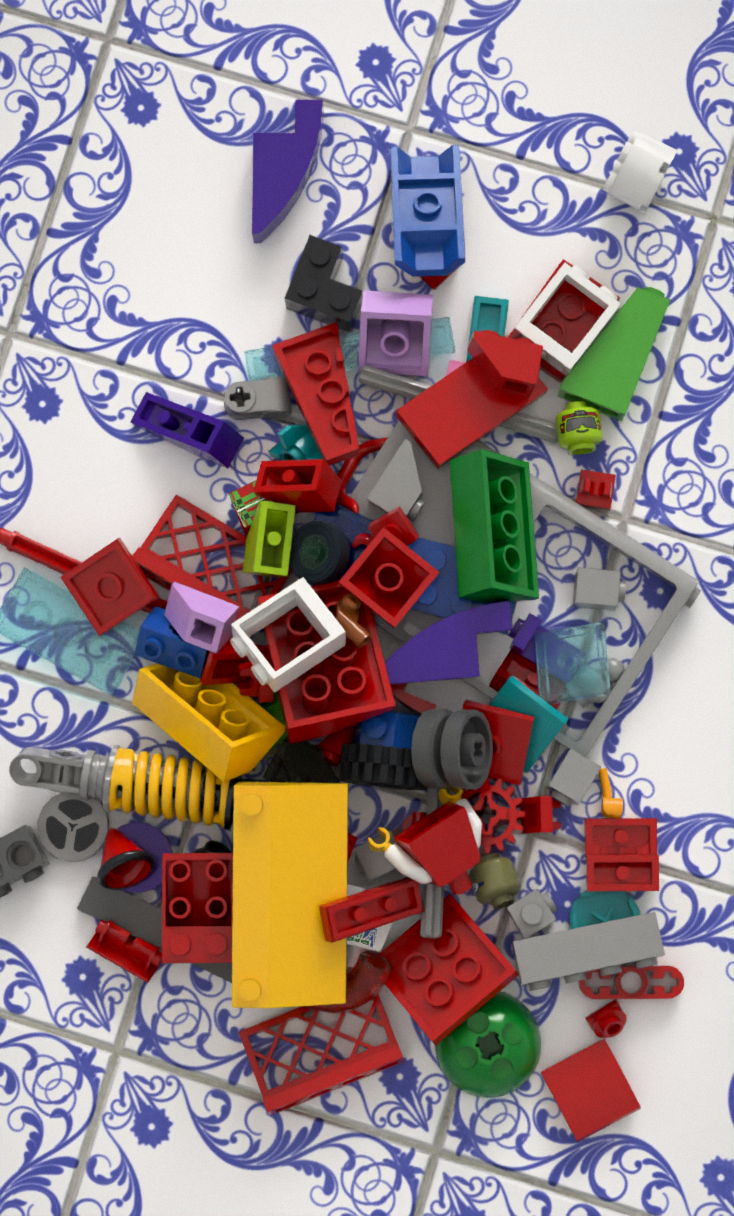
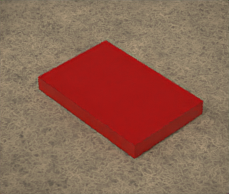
M563 259L558 265V267L555 269L551 277L548 279L546 284L543 286L539 294L536 296L534 301L541 294V292L548 285V283L551 281V279L555 276V274L558 272V270L562 267L564 263L568 264L571 267H573V265ZM590 277L589 280L599 288L603 286ZM565 280L532 324L573 353L605 309ZM512 330V332L510 333V335H509L507 338L515 339V338L512 336V335H513V330ZM541 358L539 369L561 383L566 376Z

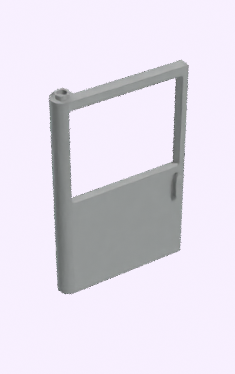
M398 421L350 495L351 498L356 500L359 512L355 514L343 507L332 523L345 533L350 545L348 565L344 573L337 580H340L367 548L365 544L352 548L351 544L354 538L362 533L372 534L368 529L369 524L386 514L370 504L367 497L404 439H407L412 444L423 492L420 500L425 503L414 521L410 518L408 519L418 533V537L455 547L450 461L437 469L400 421ZM477 441L454 458L479 449L494 453L498 452L481 441ZM530 473L533 523L544 507L547 506L676 588L667 606L581 739L573 741L561 732H558L554 737L556 741L568 749L571 748L586 757L682 607L685 605L690 608L701 590L696 587L699 580ZM324 540L320 541L310 557V561L315 567L323 565L328 558L329 548ZM410 609L398 625L393 628L372 611L375 624L405 643L434 623L445 619ZM476 677L461 678L491 699H494L498 693Z

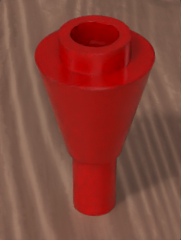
M357 724L327 735L316 746V749L321 753L319 758L333 767H338L341 760L342 745L353 743Z

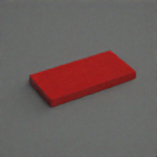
M472 358L397 409L395 416L435 467L439 469L545 395L548 388L538 377L537 385L530 397L495 390Z

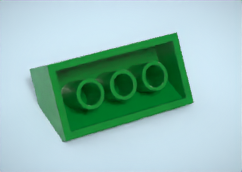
M479 449L450 460L459 598L482 603L539 599L529 462L484 449Z

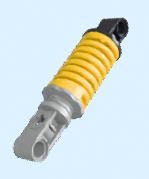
M114 745L109 756L98 755L94 750H88L86 755L67 750L26 747L17 754L9 766L12 780L21 786L44 788L59 793L80 794L81 800H89L91 797L93 799L98 798L102 800L103 810L108 813L122 808L124 813L129 814L135 809L140 816L149 813L153 818H158L163 814L166 820L177 817L180 822H185L190 818L193 824H198L202 821L207 826L219 824L221 828L228 831L231 830L233 825L234 785L238 782H264L244 779L242 775L223 782L207 767L205 771L202 770L203 764L197 759L193 761L192 769H190V760L187 757H181L177 767L174 755H168L165 759V765H163L162 754L154 753L150 763V755L147 751L135 754L134 750L122 748L120 745ZM29 759L33 761L36 765V773L25 772L21 767V760Z

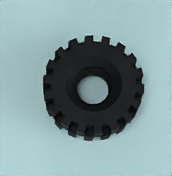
M368 744L342 745L339 781L371 787L428 790L416 778L412 765L411 749Z

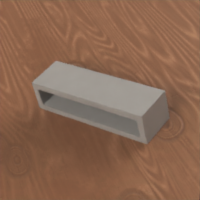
M655 912L517 940L511 943L520 986L529 984L530 991L551 987L550 980L562 977L565 979V984L586 980V972L600 970L601 976L622 972L621 965L635 962L636 969L657 965L656 958L665 955Z

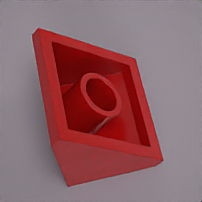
M383 527L340 579L338 584L391 627L395 628L440 572Z

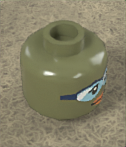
M492 853L481 857L479 863L469 873L477 901L483 905H493L494 909H501L511 905L514 902L513 896L521 888L513 862L507 857H501L499 853Z

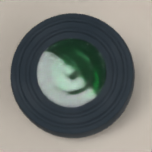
M312 521L304 524L297 530L292 538L289 560L291 570L297 578L301 579L304 577L308 584L323 585L336 581L344 573L350 558V545L347 536L339 527L325 521Z

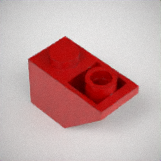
M474 330L468 343L467 351L495 390L526 397L531 396L537 385L543 346L534 344L532 340L527 338L511 339L502 337L497 332L491 330H482L480 332Z

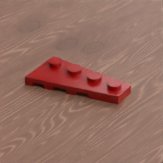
M337 322L272 345L273 354L322 459L331 466L358 456L359 444L349 397V387L345 374Z

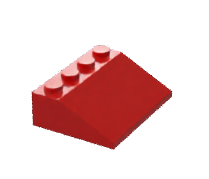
M340 580L329 584L311 586L336 618V606L339 600L349 593L338 584ZM278 593L258 597V606ZM362 602L359 608L358 623L371 634L369 641L363 647L358 648L346 637V645L277 691L289 744L327 736L396 708L372 610ZM298 606L263 628L268 655L275 672L323 640Z

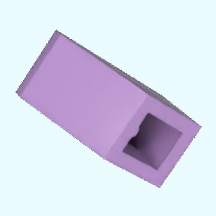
M173 582L164 615L183 641L217 654L232 637L231 624L236 621L239 606Z

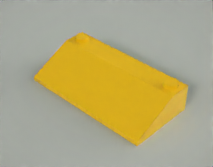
M238 782L234 785L232 1007L281 1008L346 1003L347 938L333 943L325 940L319 906L347 897L348 783Z

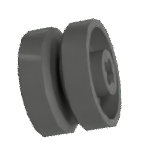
M429 709L422 713L417 720L411 746L412 765L419 782L424 787L431 789L453 787L458 790H476L482 787L488 778L493 756L492 733L489 722L482 712L459 709L455 712L447 709Z

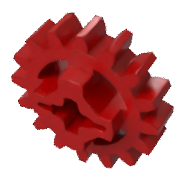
M487 778L482 787L476 790H463L461 795L462 799H467L468 802L479 795V800L472 807L477 815L484 814L486 802L492 814L496 815V817L490 818L488 831L482 818H480L482 822L480 847H484L486 855L491 854L492 847L497 846L501 853L505 852L503 843L508 841L515 845L517 842L512 834L514 831L518 833H523L524 831L523 826L517 823L518 820L526 818L524 811L517 810L523 804L522 798L512 799L515 788L510 786L503 790L502 779H498L494 785H490ZM493 794L503 798L510 808L499 807L494 802ZM509 823L507 829L501 835L495 837V831L501 825Z

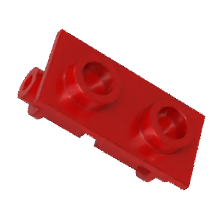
M101 919L95 929L96 933L86 948L149 983L162 963V953L159 952L160 947H154L139 937L133 940L129 937L130 932L114 924L111 919L108 922Z

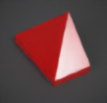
M229 639L217 654L209 652L200 682L203 685L249 682L252 677L239 676L238 666L251 661L247 656L241 658L234 650ZM254 643L262 655L268 654L266 646Z

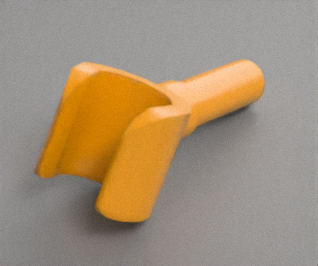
M607 768L600 769L599 777L603 796L601 812L607 818H620L623 811V799L611 798L612 790Z

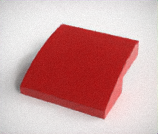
M584 818L587 891H659L657 818Z
M605 1038L541 1071L577 1142L641 1109Z

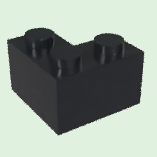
M309 235L284 299L286 309L328 325L337 322L339 329L351 333L362 305L363 292L357 288L335 281L343 260L342 246Z

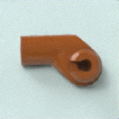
M348 593L339 600L336 606V620L346 631V637L358 648H361L369 641L371 634L358 623L361 602L351 593Z

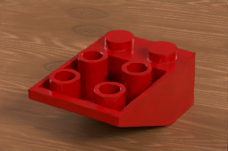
M162 853V963H232L233 853Z

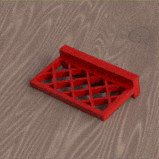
M175 495L142 546L138 547L133 554V558L147 579L169 592L172 583L177 582L239 606L236 620L251 611L243 606L241 594L260 591L261 596H266L265 589L272 588L268 595L279 593L293 572L289 564L288 576L279 577L278 580L263 583L262 576L256 575L257 585L239 588L235 571L243 570L244 563L233 565L229 548L245 547L247 537L178 495ZM178 507L191 514L193 525L173 529L171 517ZM197 518L203 521L204 523L198 524ZM168 523L169 530L162 531ZM209 528L218 530L221 533L223 543L203 547L199 530ZM195 532L199 548L179 552L175 536ZM226 536L233 539L234 541L228 542ZM171 537L175 553L160 556L150 550V548L157 539ZM225 549L229 566L209 570L205 553ZM201 555L204 567L203 572L190 574L183 570L182 558ZM176 560L178 566L171 563L170 561ZM230 573L234 590L219 592L213 588L211 576ZM206 578L207 584L200 579ZM236 596L237 602L229 597Z
M372 978L346 988L347 1000L345 1005L329 1004L342 1010L334 1029L316 1022L321 1008L328 1005L301 1006L239 1031L261 1091L264 1105L271 1116L405 1062ZM369 989L374 1001L368 1016L349 1008L354 995ZM376 1009L381 1021L372 1018ZM314 1011L311 1019L303 1016ZM347 1012L365 1020L358 1039L339 1032ZM295 1018L309 1023L301 1043L282 1035L288 1021ZM370 1022L385 1029L388 1042L376 1047L362 1042ZM280 1025L278 1032L270 1030L271 1028ZM313 1026L332 1033L324 1053L305 1045ZM261 1032L274 1036L275 1039L268 1055L265 1056L254 1051L249 1037ZM336 1036L355 1043L349 1058L339 1060L329 1055ZM280 1039L298 1047L290 1066L272 1059ZM360 1046L368 1049L364 1052L357 1054ZM303 1049L322 1057L316 1071L309 1074L295 1069ZM256 1057L265 1060L262 1068H260ZM326 1059L334 1062V1064L323 1068ZM272 1063L288 1070L283 1084L268 1090L264 1075L269 1064ZM293 1073L301 1076L297 1079L290 1081Z

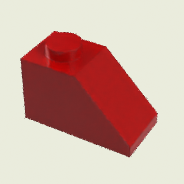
M324 459L261 461L253 492L256 496L275 503L296 505L295 510L300 512H334L342 480Z

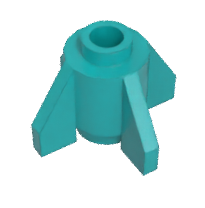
M306 424L286 426L277 433L280 442L268 451L271 457L281 461L322 459Z

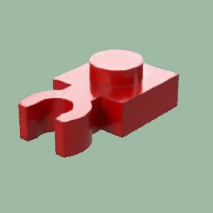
M399 506L371 522L368 529L372 534L362 533L357 535L351 546L352 548L360 544L368 546L383 527L406 546L416 541L419 535Z

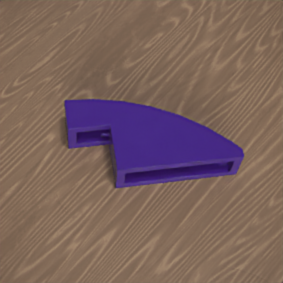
M295 100V133H253L252 236L254 243H262L281 224L298 201L310 178L322 136L323 100Z
M510 601L486 604L461 611L434 623L416 634L385 661L390 685L480 677L476 634L512 631Z

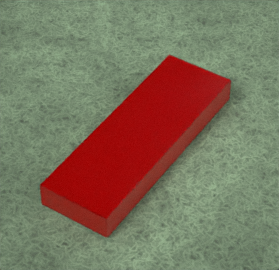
M409 877L319 906L325 940L331 943L424 912L419 882Z

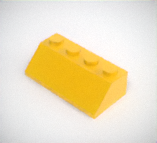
M158 663L139 669L132 704L223 782L251 772L285 732L286 727L249 696L241 695L238 687L233 683L203 685L200 682V678Z

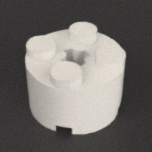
M633 130L603 190L615 199L646 213L677 150L642 132L638 133Z

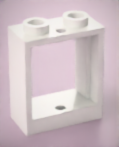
M566 263L562 265L514 327L512 336L514 338H527L532 340L534 344L542 345L541 358L565 376H568L618 313L621 303L617 301L618 297L612 290L605 286L599 288L589 280L590 276L582 268L576 265L571 267ZM565 280L605 309L573 353L532 324Z
M304 577L231 624L233 638L230 639L234 650L241 658L247 656L254 665L251 667V670L261 685L267 683L274 693L346 645V631ZM298 606L323 640L275 672L249 637Z

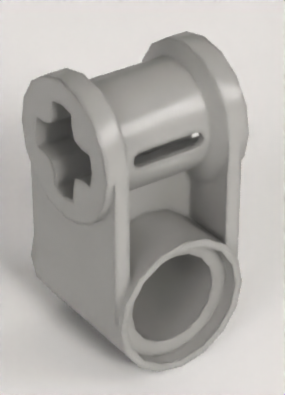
M270 377L261 380L232 383L225 391V411L229 417L235 420L271 419L291 415L290 391L285 377ZM236 395H242V399L245 401L243 407H237Z

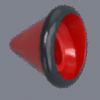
M111 828L106 834L97 880L102 887L110 890L130 888L146 880L153 873L156 862L150 853L145 852L118 829Z

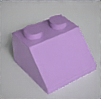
M363 290L358 372H361L362 367L367 365L396 375L428 377L433 295Z

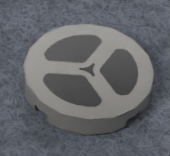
M60 793L52 797L42 808L37 821L38 836L43 847L53 857L67 862L84 861L95 855L104 846L106 834L109 830V818L99 801L92 797L89 800H81L80 794Z

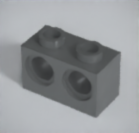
M24 825L0 838V898L13 891L10 886L21 879L28 883L44 874L42 868L50 864L32 828L28 825ZM22 846H27L32 852V859L26 866H19L15 861V853Z

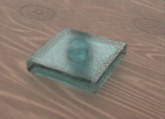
M598 622L534 634L539 697L548 704H555L611 694L606 632L603 623Z

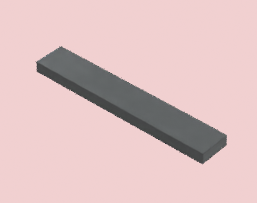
M92 876L77 909L99 920L103 919L108 922L111 919L114 924L130 932V935L139 937L147 943L162 949V909L123 890L106 889L98 883L96 877ZM191 963L232 983V963Z

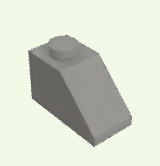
M404 439L367 497V500L386 514L400 506L407 518L414 521L425 503L420 500L423 492L412 444L407 439Z

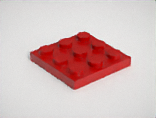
M451 894L444 898L442 936L440 938L430 939L422 937L420 934L421 919H419L368 962L370 967L435 1046L519 976L516 969Z

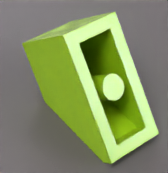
M259 501L246 538L243 564L244 574L274 578L288 576L296 505Z

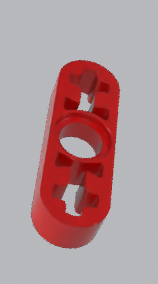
M621 966L622 972L616 973L614 978L616 994H610L611 986H601L598 988V993H592V988L585 985L586 980L578 981L580 991L591 999H671L678 996L684 987L682 973L672 966H649L636 969V966ZM600 970L586 972L587 979H591L594 972H598L600 979H611L610 975L601 976ZM652 971L651 979H661L664 977V972L668 971L670 977L675 978L677 983L670 987V992L665 993L663 986H651L653 993L646 994L648 978L645 972ZM627 972H635L641 978V987L634 993H627L621 986V978Z

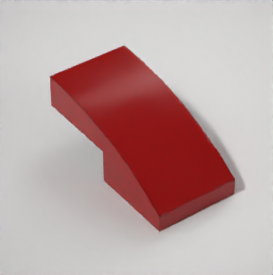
M408 683L391 685L394 699L413 713L421 716L424 711L436 709V704L405 692Z

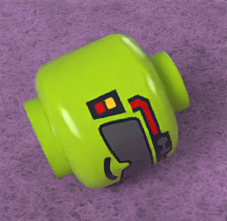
M575 401L566 404V410L561 411L555 417L558 443L561 448L567 449L569 454L581 455L594 452L596 446L602 442L603 432L600 413L595 408L587 407L585 401Z

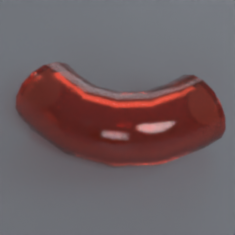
M363 952L359 955L353 969L346 973V1003L303 1007L333 1014L356 1010L377 996L389 979L393 966L383 956L372 952Z

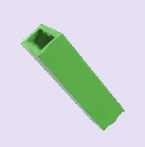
M637 287L564 379L557 397L570 402L585 401L587 407L595 408L601 414L623 421L671 299L665 298V294L658 289L652 287L642 289Z

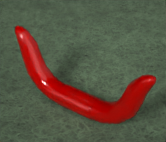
M388 437L368 440L360 444L359 455L344 461L337 474L342 480L337 498L339 505L355 514L359 512L356 500L346 494V486L360 461L370 453L380 451Z

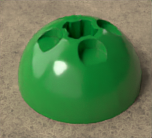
M500 991L435 1046V1053L442 1072L458 1089L476 1097H501L519 1089L534 1073L541 1054V1035L536 1019L531 1011L517 998Z

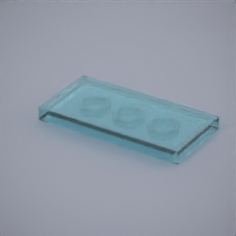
M25 567L0 608V635L112 697L136 657L134 654L139 635L138 629L122 621L99 636L69 591Z

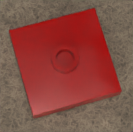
M121 538L114 540L60 577L99 636L159 597Z
M465 700L462 709L482 712L490 725L493 756L488 778L502 779L504 782L520 785L523 780L535 717Z

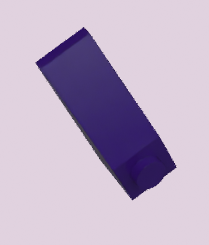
M148 392L143 396L130 421L133 425L225 468L230 467L244 439L243 436L222 420Z

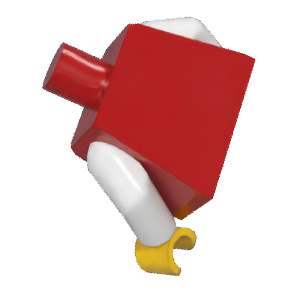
M451 787L455 795H450L446 789H439L438 798L444 805L395 836L394 840L396 843L393 845L389 842L390 835L385 828H377V832L385 839L384 843L376 844L368 837L367 843L372 851H384V857L400 873L421 884L431 883L437 887H443L448 884L454 895L467 892L473 885L466 871L478 864L481 858L478 849L481 846L482 822L468 800L461 798L463 790Z

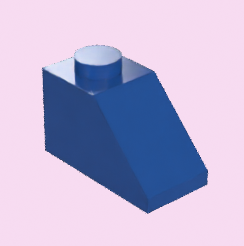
M385 712L362 721L360 745H383L411 749L413 732L420 716Z

